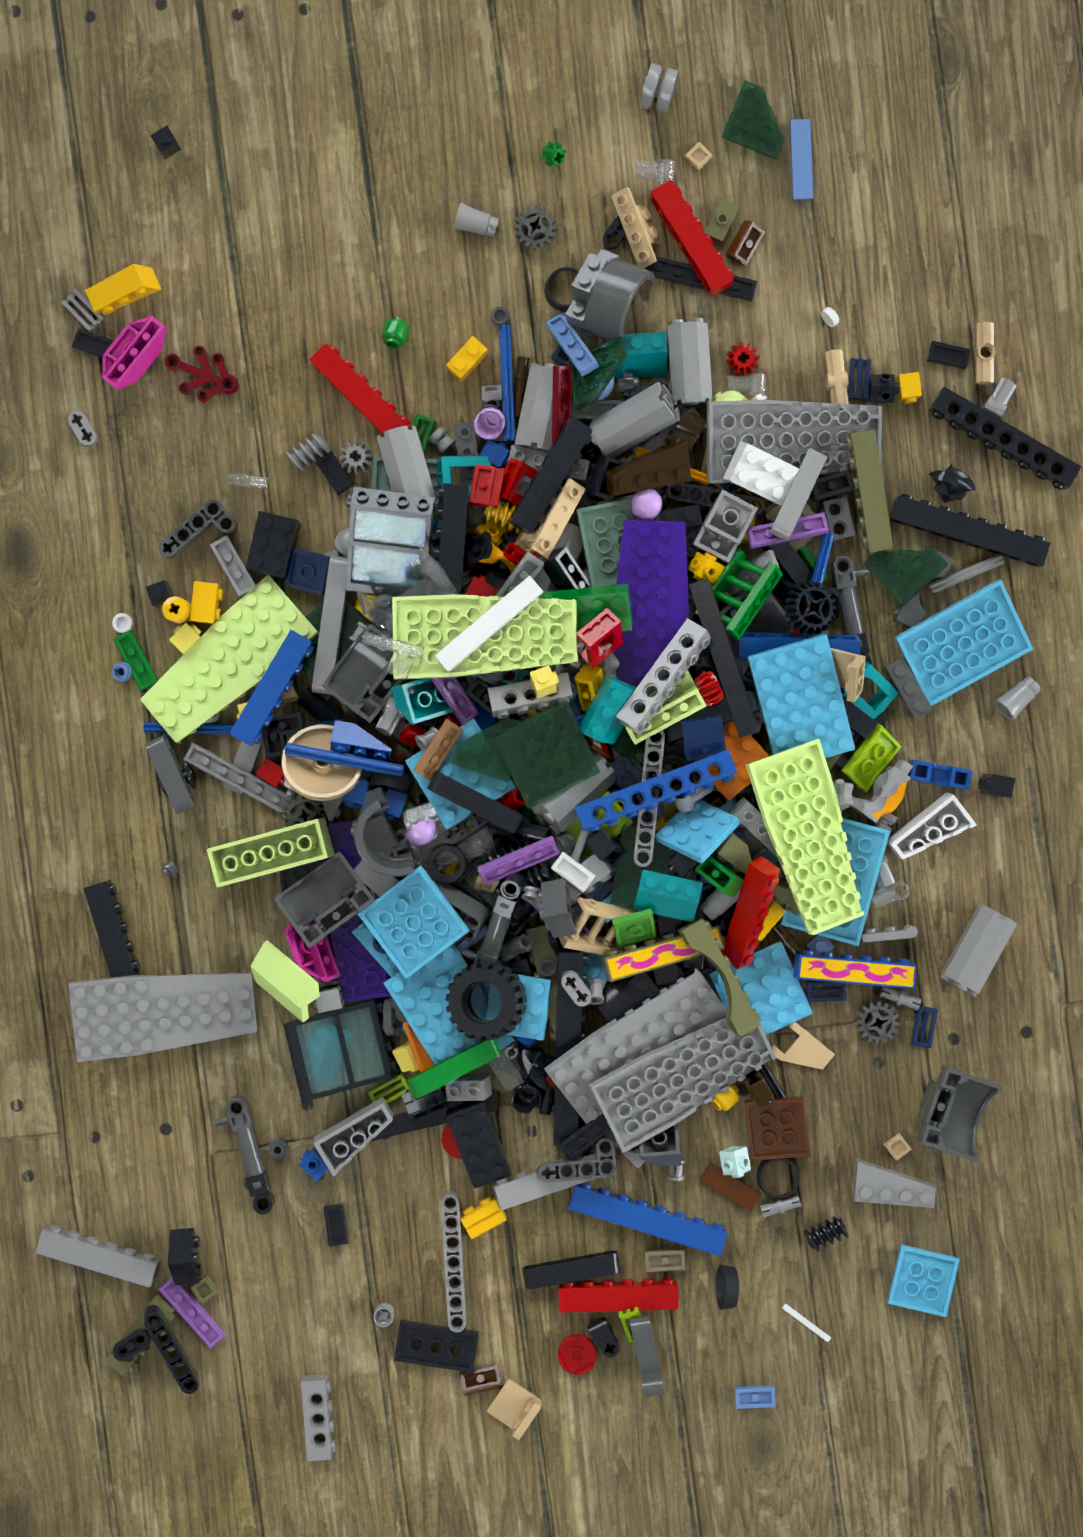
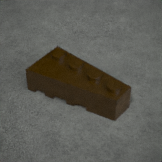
M678 438L673 440L672 443L660 446L648 454L645 453L638 456L639 458L628 461L605 472L607 492L614 496L690 482L691 472L687 441Z

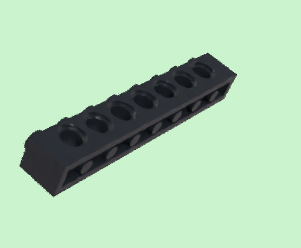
M946 387L939 391L928 410L932 412L931 415L936 419L946 420L953 429L963 430L966 432L967 437L982 441L986 448L1001 452L1000 455L1007 460L1013 459L1018 462L1017 465L1024 470L1030 469L1035 472L1034 475L1042 480H1049L1052 482L1051 485L1059 490L1069 488L1082 467ZM948 406H954L957 413L955 415L950 414ZM966 416L973 418V425L966 423ZM984 425L990 428V435L983 432L982 428ZM1001 435L1008 439L1007 445L1000 442ZM1018 445L1024 447V455L1017 452ZM1035 455H1038V456L1041 457V459H1042V464H1041V465H1038V464L1035 463V461H1034V456H1035ZM1052 465H1055V466L1058 467V469H1059V474H1058V475H1055V474L1052 473V471H1051Z

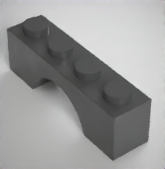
M933 548L923 553L920 559L922 565L919 570L916 569L911 577L913 582L910 588L906 587L902 594V598H904L902 604H898L893 612L895 616L894 622L910 629L923 621L927 612L922 608L919 599L921 587L929 579L944 578L954 559Z

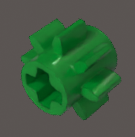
M549 141L542 148L541 159L545 160L544 164L550 168L552 165L558 167L565 160L566 150L562 148V144L556 141L553 144Z

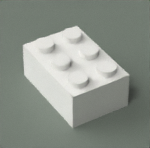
M740 442L723 479L782 506L799 468L748 443Z

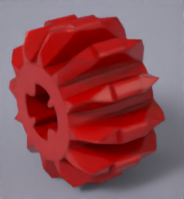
M740 342L739 348L733 345L731 347L732 351L727 352V356L730 358L726 359V364H732L728 368L729 371H732L734 368L736 369L735 376H738L739 372L742 371V376L746 377L747 371L753 374V368H758L759 366L755 361L759 360L760 356L754 355L757 352L756 348L750 350V343L744 348L743 342ZM740 356H745L744 359L747 358L745 363L738 361Z
M704 672L695 678V684L707 706L716 705L724 699L723 691L713 672Z

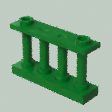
M738 548L735 554H733L730 562L712 587L717 604L721 600L738 608L733 618L721 614L724 624L728 625L726 629L737 640H740L783 575L779 567L772 562L765 569L748 562V558L741 548ZM742 568L761 576L755 585L736 577ZM731 584L750 592L745 601L742 602L725 594ZM696 610L695 614L700 620L698 611Z

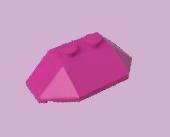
M152 315L128 323L103 354L102 379L116 390L138 382L162 352L167 327Z
M312 920L308 925L316 924V921ZM289 923L285 935L295 964L312 978L321 982H327L339 977L340 973L327 935L308 948L292 924Z

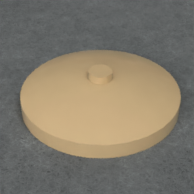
M314 725L306 727L293 735L287 743L330 751V741L334 726ZM285 748L282 754V771L285 780L295 792L311 800L328 801L344 796L355 787L362 774V769L286 755Z

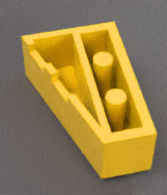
M132 264L86 289L85 292L93 311L108 315L117 308L160 291L161 287L153 268Z

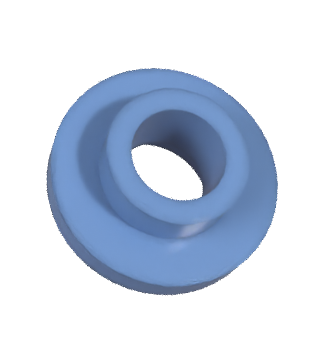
M118 662L114 665L112 675L116 680L124 682L131 677L132 670L129 664Z

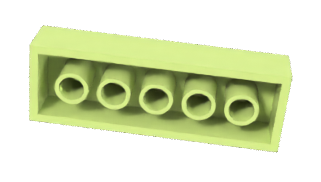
M325 817L207 849L217 888L330 858L335 855Z

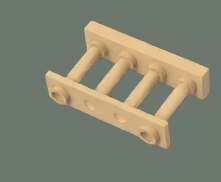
M568 478L565 486L561 487L559 495L556 498L553 497L549 503L551 505L549 512L546 515H542L539 520L541 525L535 533L532 532V534H525L521 531L515 544L526 552H537L545 559H548L586 490L585 488Z
M579 897L577 901L583 912L576 922L577 934L559 937L563 947L599 955H606V951L617 949V952L625 950L624 946H617L614 939L613 925L606 936L600 937L597 934L607 918L613 919L639 912V910ZM590 915L599 916L589 933L580 932Z

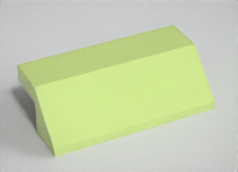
M686 671L685 678L675 686L672 696L667 698L662 704L661 711L651 719L646 731L638 735L625 726L634 744L645 740L707 706L689 671ZM667 676V677H665V678H663V679H661V680H662V681L667 680V679L669 678V676ZM657 691L652 692L649 697H654ZM640 708L637 713L644 712L645 708Z
M268 940L265 941L250 966L252 979L300 1021L304 1022L309 1019L307 1005L320 997L319 984Z

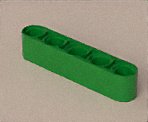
M496 1039L480 1041L408 1078L406 1083L414 1099H417L496 1059L503 1053Z

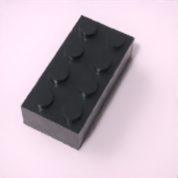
M468 1101L446 1109V1118L473 1188L475 1189L511 1176V1166L486 1101Z

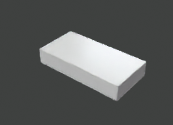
M565 852L561 853L551 867L552 870L583 893L596 877V875Z

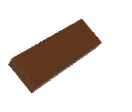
M711 1162L700 1178L702 1182L752 1211L762 1195L761 1192L741 1180L732 1178V1175H723V1170Z

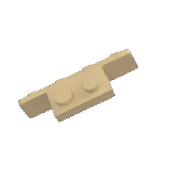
M625 187L613 194L612 199L638 267L646 268L657 261L652 246L660 243L658 232L650 219V211L646 206L636 205L630 188Z

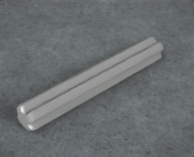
M998 554L929 584V588L932 593H936L1004 564V559L1001 554Z

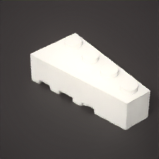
M946 792L889 837L887 844L897 857L906 859L931 845L938 844L944 839L958 835L962 831L977 825L954 794Z

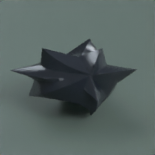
M952 464L945 471L936 470L929 473L933 477L932 480L936 482L934 490L938 492L944 503L963 499L967 491H977L972 479L960 469L953 467Z
M518 1040L519 1051L517 1058L518 1064L524 1073V1081L532 1079L535 1084L547 1090L545 1079L548 1074L544 1068L554 1062L555 1056L546 1053L542 1047L535 1049L531 1047L528 1049Z

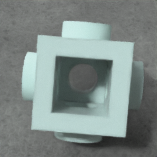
M732 1146L719 1152L723 1175H732V1178L743 1177L745 1172L751 1170L747 1146Z

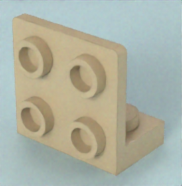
M830 648L839 685L845 688L847 701L855 703L863 691L866 656Z
M509 1378L488 1407L487 1412L513 1429L512 1436L520 1440L541 1409V1399Z

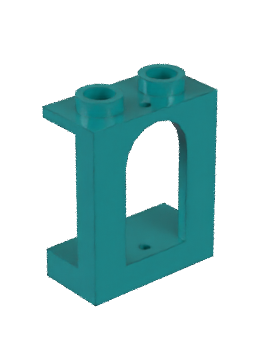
M488 456L440 457L437 460L438 488L443 487L444 483H451L450 467H475L476 464L491 466V462H488ZM472 486L468 488V498L470 497Z
M865 661L864 678H870L880 689L868 703L860 696L855 703H851L876 720L899 692L870 663ZM840 687L841 693L847 698L845 688Z

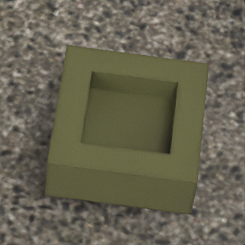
M208 1274L199 1280V1284H193L190 1287L201 1304L219 1291Z

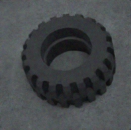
M482 962L463 968L461 973H457L453 977L454 982L450 983L447 988L450 990V994H446L445 1001H449L446 1011L447 1013L451 1012L452 1017L449 1019L452 1024L456 1023L458 1025L456 1029L460 1033L465 1032L466 1037L470 1039L475 1038L476 1041H490L511 1033L515 1026L520 1024L522 1021L521 1015L525 1014L526 1007H523V1004L527 1002V996H523L524 985L519 984L518 980L520 978L517 974L513 975L511 973L512 969L502 967V964L497 962ZM481 982L491 983L498 989L501 995V1011L492 1020H483L476 1015L471 1006L472 991Z

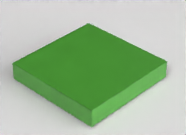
M651 908L612 919L618 947L657 937Z

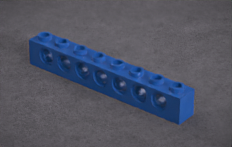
M729 750L577 806L575 811L583 832L588 830V833L600 830L599 826L605 823L608 826L618 823V819L626 816L627 819L638 815L637 811L642 809L648 812L658 808V803L665 802L666 805L676 801V797L682 794L684 797L695 794V790L703 787V790L715 786L714 782L722 780V783L733 780V775L737 773ZM716 766L719 769V775L711 776L708 768ZM697 773L700 776V782L692 783L689 780V775ZM673 780L679 781L681 789L678 791L672 790L670 782ZM654 787L660 788L662 796L654 798L651 795V789ZM640 795L643 798V803L641 805L633 804L632 796ZM621 802L624 805V810L619 813L615 812L612 808L613 803ZM596 809H601L604 811L605 817L597 820L594 818L593 812Z

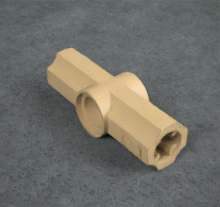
M991 322L975 324V384L979 385L994 383V356L996 350L994 347V323ZM981 349L987 350L989 357H983L980 352Z
M839 349L826 351L827 373L825 380L826 388L830 395V403L849 404L847 394L848 374L844 368L843 351Z

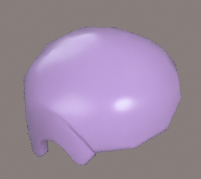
M493 407L484 408L477 414L474 420L475 432L485 440L498 438L506 425L505 416L500 410Z
M654 489L636 491L631 500V511L639 520H653L661 510V496Z
M426 818L427 822L420 821L406 834L405 838L416 846H423L429 843L436 831V825L431 819Z

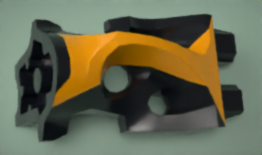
M487 531L481 535L471 533L465 535L464 556L468 558L466 566L470 568L482 566L486 571L490 569L510 576L516 568V565L503 556V551L507 545L503 544L501 546L502 550H500L492 541V536Z

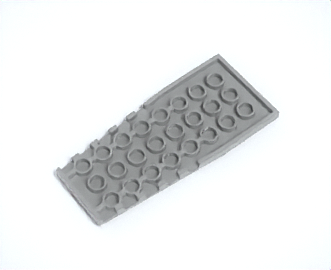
M783 400L708 401L707 483H731L723 479L740 442L748 443L797 468H800L808 449L811 448L827 456L820 474H827L829 472L851 470L849 466L851 452L846 447L848 433L875 429L881 465L882 406Z
M694 969L695 973L689 977L678 979V983L668 990L666 987L660 991L661 994L652 1000L646 999L642 1002L643 1005L636 1010L630 1009L625 1012L626 1016L616 1021L614 1019L593 1032L544 1068L586 1124L603 1114L589 1086L590 1083L650 1051L711 1025L726 1016V1008L698 969Z
M251 972L208 973L200 975L166 974L165 976L130 975L68 983L77 1062L136 1056L257 1032Z
M726 1018L632 1060L590 1083L589 1086L620 1150L624 1153L677 1124L697 1111L696 1108L703 1103H709L713 1100V1096L720 1092H726L729 1090L728 1087L736 1081H743L746 1079L745 1076L753 1070L758 1071L762 1068V1064L770 1059L775 1060L776 1057L761 1025L742 1037H737L734 1035Z

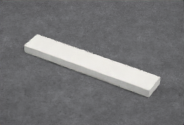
M528 576L435 655L436 658L450 672L543 593L542 589L531 576Z

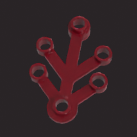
M198 345L193 350L202 369L182 362L181 358L174 353L168 354L165 358V365L168 369L172 371L180 369L199 377L188 383L182 382L178 388L181 394L189 395L191 390L209 382L217 384V386L208 390L198 391L197 398L202 403L208 402L210 397L222 392L226 395H232L239 388V382L236 377L228 374L224 364L225 359L220 353L213 354L212 362L218 367L221 377L213 374L203 346ZM198 349H203L202 355H197ZM217 356L222 358L219 363L215 362ZM172 360H177L176 366H171ZM232 382V387L226 388V383ZM188 386V390L183 392L182 387ZM202 393L207 394L205 399H200Z

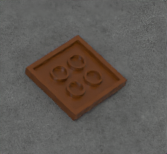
M804 1096L774 1098L769 1105L762 1107L758 1106L754 1100L744 1101L751 1161L811 1156Z

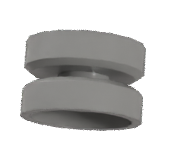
M651 63L648 75H646L640 107L648 110L651 109L655 98H657L656 111L667 114L679 70L668 68L664 78L660 79L662 66Z

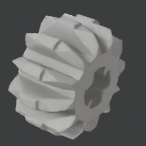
M354 440L353 447L348 442L346 443L348 450L341 449V452L345 455L340 456L339 459L345 461L341 466L343 468L348 467V473L355 469V474L359 475L360 468L364 473L367 472L364 466L371 467L372 463L367 460H371L374 457L368 454L371 452V448H365V442H362L358 447L357 440ZM356 453L361 457V459L358 458V462L352 459V456Z

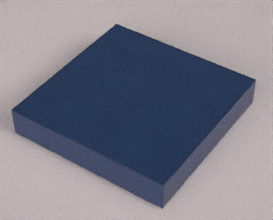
M293 547L285 586L323 596L325 594L331 556Z
M721 715L681 721L686 761L704 759L726 751Z

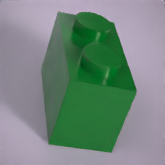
M711 855L695 869L722 893L733 898L744 882L740 876Z

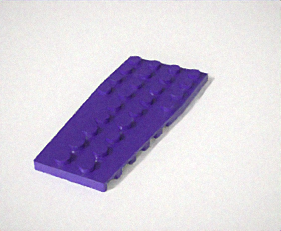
M624 521L616 585L628 584L633 624L631 631H622L623 644L613 654L620 662L619 667L616 669L617 679L635 687H638L687 618L689 619L685 522ZM688 643V644L685 646V648H689V647H690V643ZM676 659L673 664H678L681 659Z
M353 821L327 824L334 854L341 852L354 870L362 859L358 854L350 829L352 828ZM330 858L316 861L317 867H319L321 864H323ZM393 876L399 881V876ZM354 891L347 895L349 899L354 895ZM360 912L330 933L345 1002L391 996L383 984L391 976L351 932L363 922L358 915Z

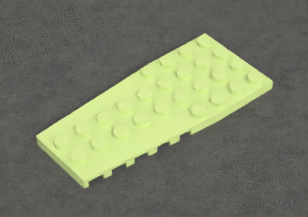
M267 575L256 585V588L246 593L220 617V620H217L201 636L202 638L141 698V702L171 738L180 744L182 739L189 734L195 733L202 724L211 721L214 715L221 710L227 709L229 704L243 697L246 694L245 692L252 687L258 686L290 630L297 632L310 641L319 632L275 581Z
M454 594L392 597L394 679L462 677L578 662V639L576 636L577 602L575 599L536 598L448 672L435 655L504 597Z
M815 739L746 764L764 825L808 934L815 935L863 916L864 911H861L859 899H861L860 893L856 891L854 882L856 879L855 872H852L850 860H852L851 854L847 852L845 843L847 841L846 832H843L841 826L843 819L820 740Z

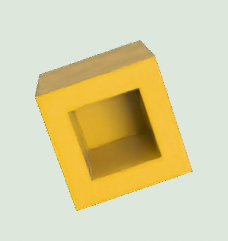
M919 372L899 374L896 377V383H899V402L905 401V404L917 402V399L922 396Z

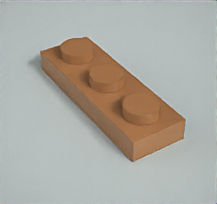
M446 719L413 770L431 781L435 771L439 769L460 737L463 729Z

